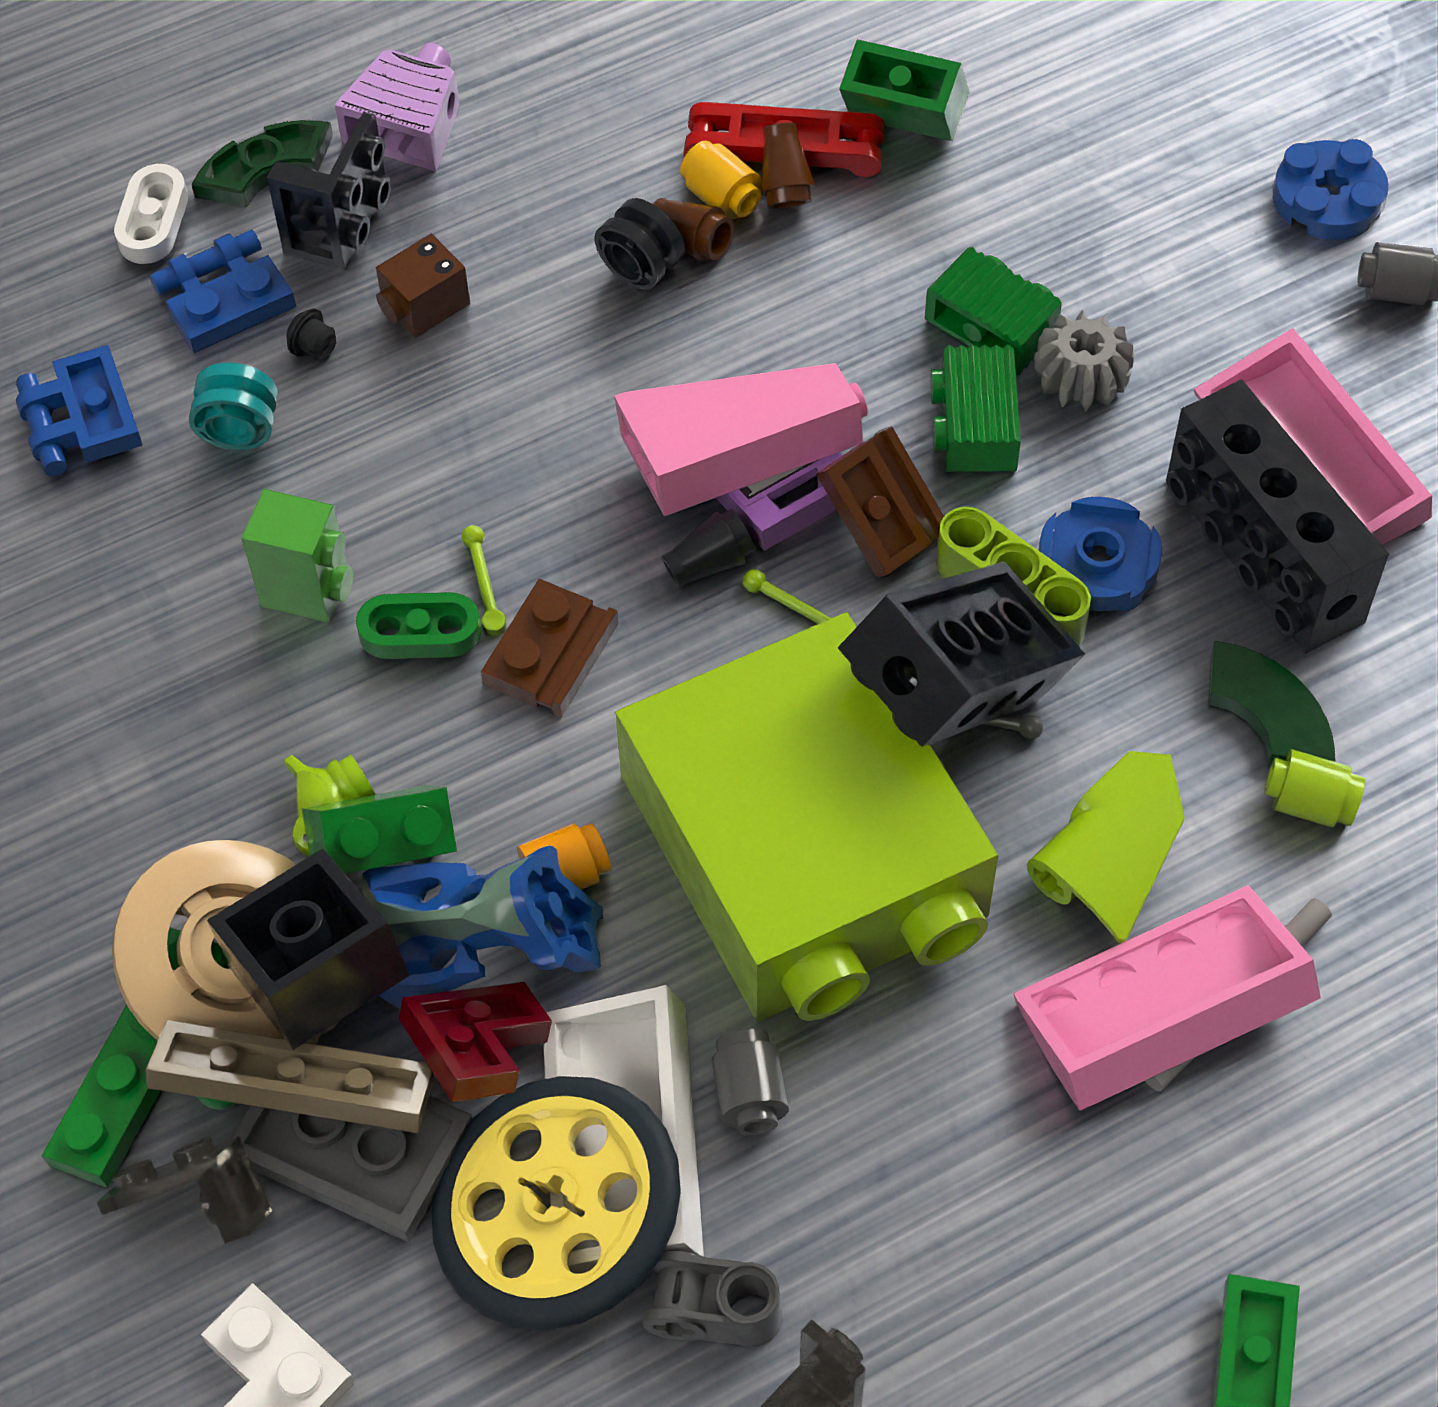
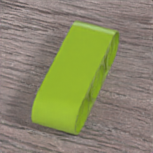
M960 507L945 514L940 523L936 561L938 572L944 579L1005 561L1075 643L1080 646L1085 636L1091 601L1089 590L1081 580L977 508ZM960 545L970 546V548L960 547ZM1052 613H1062V614H1065V615H1067V616H1066V617H1061V616H1056V615H1054V614H1052Z

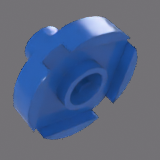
M1350 139L1345 142L1320 140L1309 143H1296L1287 148L1283 161L1277 169L1273 186V201L1278 213L1290 225L1293 217L1299 223L1308 226L1306 231L1308 235L1320 239L1342 240L1362 234L1369 229L1372 220L1380 217L1388 196L1389 183L1383 167L1373 158L1371 146L1362 140ZM1333 185L1340 188V191L1337 195H1330L1327 188L1318 186Z
M1086 497L1071 503L1070 510L1062 512L1056 518L1055 512L1047 520L1041 532L1038 551L1084 583L1091 595L1089 610L1110 611L1117 609L1129 611L1135 609L1142 602L1143 595L1154 585L1159 572L1162 557V542L1159 533L1154 526L1151 532L1148 525L1139 519V510L1129 503L1114 498ZM1094 545H1101L1106 547V554L1114 558L1100 562L1089 558L1085 553H1092Z

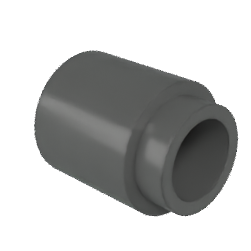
M1376 242L1372 253H1362L1358 269V286L1366 287L1367 299L1422 306L1427 300L1438 301V255L1434 254L1432 248Z
M739 1029L722 1035L716 1041L717 1052L712 1057V1067L723 1124L728 1127L737 1128L738 1133L747 1136L761 1135L774 1130L778 1126V1121L789 1112L777 1046L770 1043L768 1033L761 1029Z

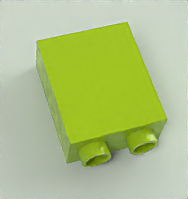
M848 612L615 711L621 777L757 1023L792 1006L799 1018L805 1021L818 1020L833 1015L849 1006L865 992L870 983L868 971L911 951L919 964L923 966L944 963L971 948L982 938L988 928V921L985 917L989 916L998 853L930 745L921 747L916 740L903 734L894 723L892 712L873 690L862 685L853 675L850 667L851 663L838 649V646L856 628Z

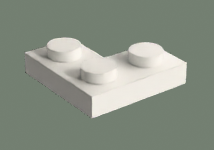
M253 1283L201 1334L205 1343L247 1382L224 1407H332L355 1383L352 1375Z

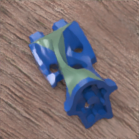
M551 845L539 848L526 858L503 865L484 875H476L475 870L466 863L435 862L377 867L362 873V894L388 923L410 975L379 995V997L399 1009L401 1008L403 997L447 992L485 977V965L478 961L477 950L496 946L518 948L523 950L528 955L531 963L540 969L552 970L563 966L575 973L601 968V957L595 929L596 922L603 919V907L563 876L559 867L557 849ZM442 885L439 894L425 903L424 900L428 892ZM551 926H552L553 929L556 931L557 936L555 935V933H554V931L552 930ZM456 954L454 962L451 963L448 967L444 968V966Z

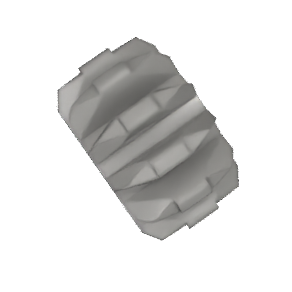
M1082 309L1075 321L1059 314L1053 328L1043 329V333L1038 341V352L1035 353L1034 370L1036 371V376L1041 378L1043 394L1059 393L1062 407L1072 400L1080 401L1085 411H1087L1094 399L1109 406L1112 399L1115 398L1116 392L1125 391L1130 382V369L1133 367L1135 353L1133 351V344L1127 342L1125 326L1109 327L1106 314L1097 320L1088 319Z

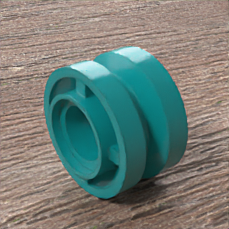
M217 363L199 372L195 381L194 400L192 401L189 413V425L192 431L203 441L224 449L249 450L265 444L272 434L273 413L276 409L278 389L274 381L264 372L240 363Z

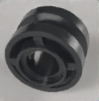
M639 198L628 199L615 212L613 218L606 220L597 229L594 236L596 249L606 266L619 279L640 290L652 289L664 277L665 272L672 269L683 258L685 253L683 238L673 221L657 206Z

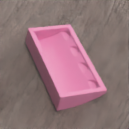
M1294 328L1194 388L1195 396L1200 400L1242 379L1381 545L1405 534L1432 518V495Z
M1249 885L1013 993L1015 1002L1035 1040L1079 1111L1321 999L1313 959Z

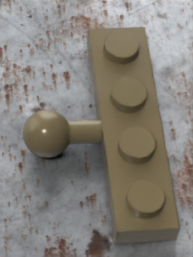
M166 1020L146 1068L147 1088L413 1133H419L434 1084V1073L428 1064L424 1062L317 1045L320 1035L331 1031L339 1021L293 1050L285 1039Z

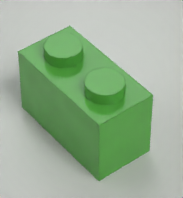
M263 489L241 538L260 606L329 623L338 601L345 602L352 588L354 575L353 568L347 565L344 552L346 536L344 532L339 530L334 505Z

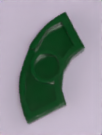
M317 120L286 121L264 126V133L248 138L238 144L234 140L229 142L212 155L197 173L191 184L194 197L247 207L257 192L268 186L267 176L276 161L298 167H309L319 171L333 137L331 122Z
M1214 640L1211 651L1208 704L1234 712L1254 728L1264 743L1268 765H1272L1274 758L1285 760L1291 749L1335 762V745L1329 722L1310 690L1288 669L1267 656L1246 647Z

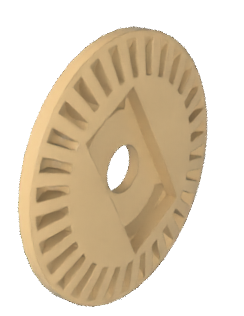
M215 840L188 845L171 852L155 862L140 876L127 894L118 913L113 931V967L119 990L129 1010L140 1025L157 1041L166 1020L284 1039L233 974L232 970L221 967L213 959L211 945L215 936L207 920L297 864L287 857L263 846L242 841ZM175 914L186 916L188 919L183 925L177 941V960L180 967L172 970L167 951V938L172 919Z

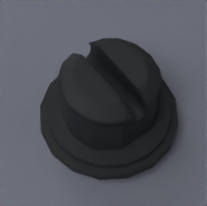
M315 308L295 316L286 333L287 348L291 354L296 356L306 352L313 356L314 359L319 360L330 355L336 346L334 328L323 323L321 311Z

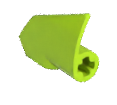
M1128 751L1082 796L1071 813L1069 823L1027 863V871L1031 879L1047 897L1064 905L1069 904L1077 896L1120 944L1127 941L1185 819L1171 754Z

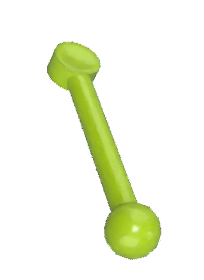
M470 525L462 531L461 539L464 545L470 548L485 613L482 616V628L487 635L498 636L506 629V617L496 607L481 546L485 540V533L481 527Z
M752 569L745 573L743 585L749 592L756 593L761 591L817 624L831 619L824 613L766 581L765 574L761 570Z

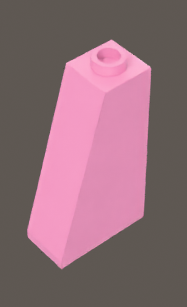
M836 363L628 391L614 396L621 437L664 516L857 446L863 442L861 418L868 415L866 400L861 388L856 382L848 384Z

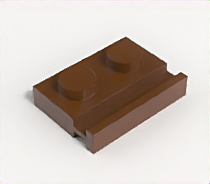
M892 426L879 430L873 437L860 443L816 473L876 577L890 574L931 545V542L939 537L940 523L944 515Z
M539 578L481 670L482 684L534 707H538L539 704L553 710V715L562 718L619 624L618 611L610 607L607 611L593 605V600Z

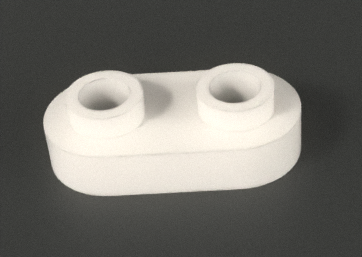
M167 164L148 165L138 170L129 181L115 223L114 233L121 254L131 262L148 264L159 261L167 256L174 246L188 202V193L183 175L175 167Z

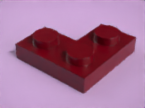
M525 982L403 997L399 1014V1021L452 1102L477 1100L482 1097L515 1093L520 1070L506 1050L518 1046L546 1043L552 1024L551 1018Z

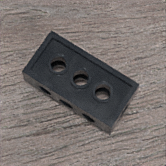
M1241 379L1181 408L1166 476L1168 489L1175 501L1180 505H1186L1201 523L1202 531L1208 542L1215 548H1221L1234 564L1237 575L1244 587L1250 592H1256L1271 610L1277 628L1285 636L1292 637L1306 654L1366 623L1389 553L1246 383Z
M1005 561L886 595L838 646L840 652L851 663V671L855 678L879 696L892 712L893 721L898 729L907 737L916 740L921 747L1037 703L1085 655L1082 649ZM912 677L917 680L916 686L909 681Z

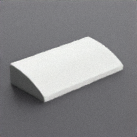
M667 985L546 1012L551 1018L552 1024L548 1041L544 1043L545 1079L558 1076L592 1077L621 1086L645 1102L667 1129L678 1157L681 1195L675 1228L664 1251H685L704 1256L685 1004ZM597 1124L583 1129L575 1142L576 1154L585 1157L599 1152L607 1139L606 1127ZM623 1179L611 1185L604 1199L606 1210L609 1212H620L631 1206L637 1195L636 1182ZM562 1192L559 1195L550 1193L551 1206H556L560 1209L564 1206L576 1215L584 1216L567 1201V1197ZM585 1240L578 1243L572 1249L568 1258L570 1272L585 1273L597 1264L601 1253L598 1241Z

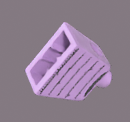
M435 43L424 44L416 57L391 49L382 51L335 104L342 143L346 144L362 113H372L376 115L379 137L383 138L385 142L384 156L436 172L459 111L456 74L449 67L451 64L449 53Z

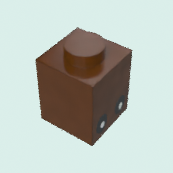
M432 233L376 266L380 292L376 294V299L380 309L389 321L394 324L399 321L415 338L470 305L465 266Z

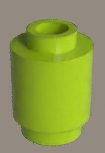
M1291 749L1285 760L1274 758L1266 780L1264 794L1274 797V811L1332 828L1336 823L1351 826L1362 800L1365 777L1353 774L1351 766Z

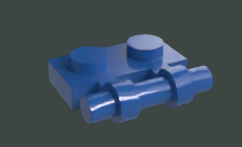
M252 229L236 237H233L230 233L219 237L213 241V247L189 258L185 254L174 257L167 261L168 267L149 275L151 283L159 296L176 288H179L182 294L166 300L169 315L193 353L296 307L293 291L269 255L251 263H247L244 259L262 250L260 241ZM223 267L228 272L204 284H201L198 278Z
M109 345L52 361L57 376L55 380L41 384L39 377L34 373H26L17 378L16 386L19 394L16 397V405L20 417L29 423L32 432L28 438L32 455L42 463L46 475L58 476L63 474L67 470V462L64 455L67 449L80 446L86 463L143 446ZM67 406L70 418L53 423L51 415L54 410Z

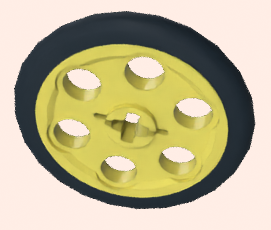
M558 1076L530 1082L516 1088L515 1093H508L498 1097L484 1108L469 1123L434 1192L431 1205L433 1244L442 1272L460 1298L487 1318L513 1328L551 1330L581 1324L617 1306L641 1286L660 1261L675 1228L681 1185L678 1157L668 1131L645 1102L621 1086L592 1077ZM598 1124L605 1126L607 1139L600 1151L592 1156L583 1157L577 1155L575 1152V1142L580 1132L590 1125ZM527 1130L540 1131L542 1139L538 1152L532 1158L525 1161L512 1160L510 1149L514 1139L520 1133ZM623 1179L635 1181L637 1184V1195L632 1205L620 1212L607 1211L604 1199L610 1186ZM526 1185H532L545 1194L550 1192L559 1195L562 1192L567 1197V1201L584 1216H578L564 1206L561 1209L556 1206L547 1208L542 1203L543 1200ZM494 1188L502 1189L505 1195V1203L499 1215L492 1220L477 1221L474 1217V1206L480 1195ZM585 1240L598 1241L601 1253L597 1264L590 1271L583 1274L570 1272L568 1258L572 1249L578 1243ZM517 1245H531L534 1251V1260L528 1271L516 1278L504 1277L502 1262L508 1251Z

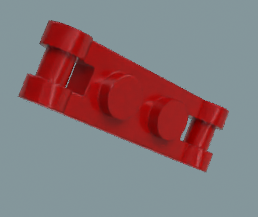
M714 102L696 103L689 111L687 125L691 133L685 139L684 157L699 142L710 141L712 144H722L742 161L763 163V128L778 123H796L797 134L808 166L845 168L860 177H872L879 173L881 169L882 151L878 146L884 140L885 122L875 114ZM840 139H848L852 141H841Z

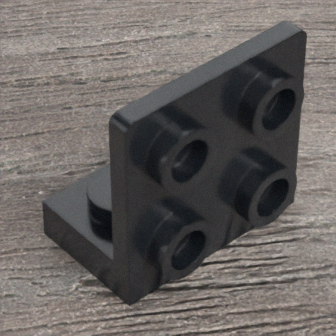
M362 113L330 174L318 172L309 167H298L279 161L274 163L267 176L283 254L345 270L355 250H361L365 246L369 235L370 222L376 210L383 209L386 206L391 191L390 177L385 175L383 163L385 142L383 138L379 137L375 114Z

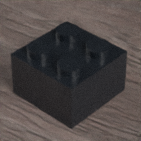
M324 849L319 850L207 920L233 974L293 1050L410 976L388 923Z

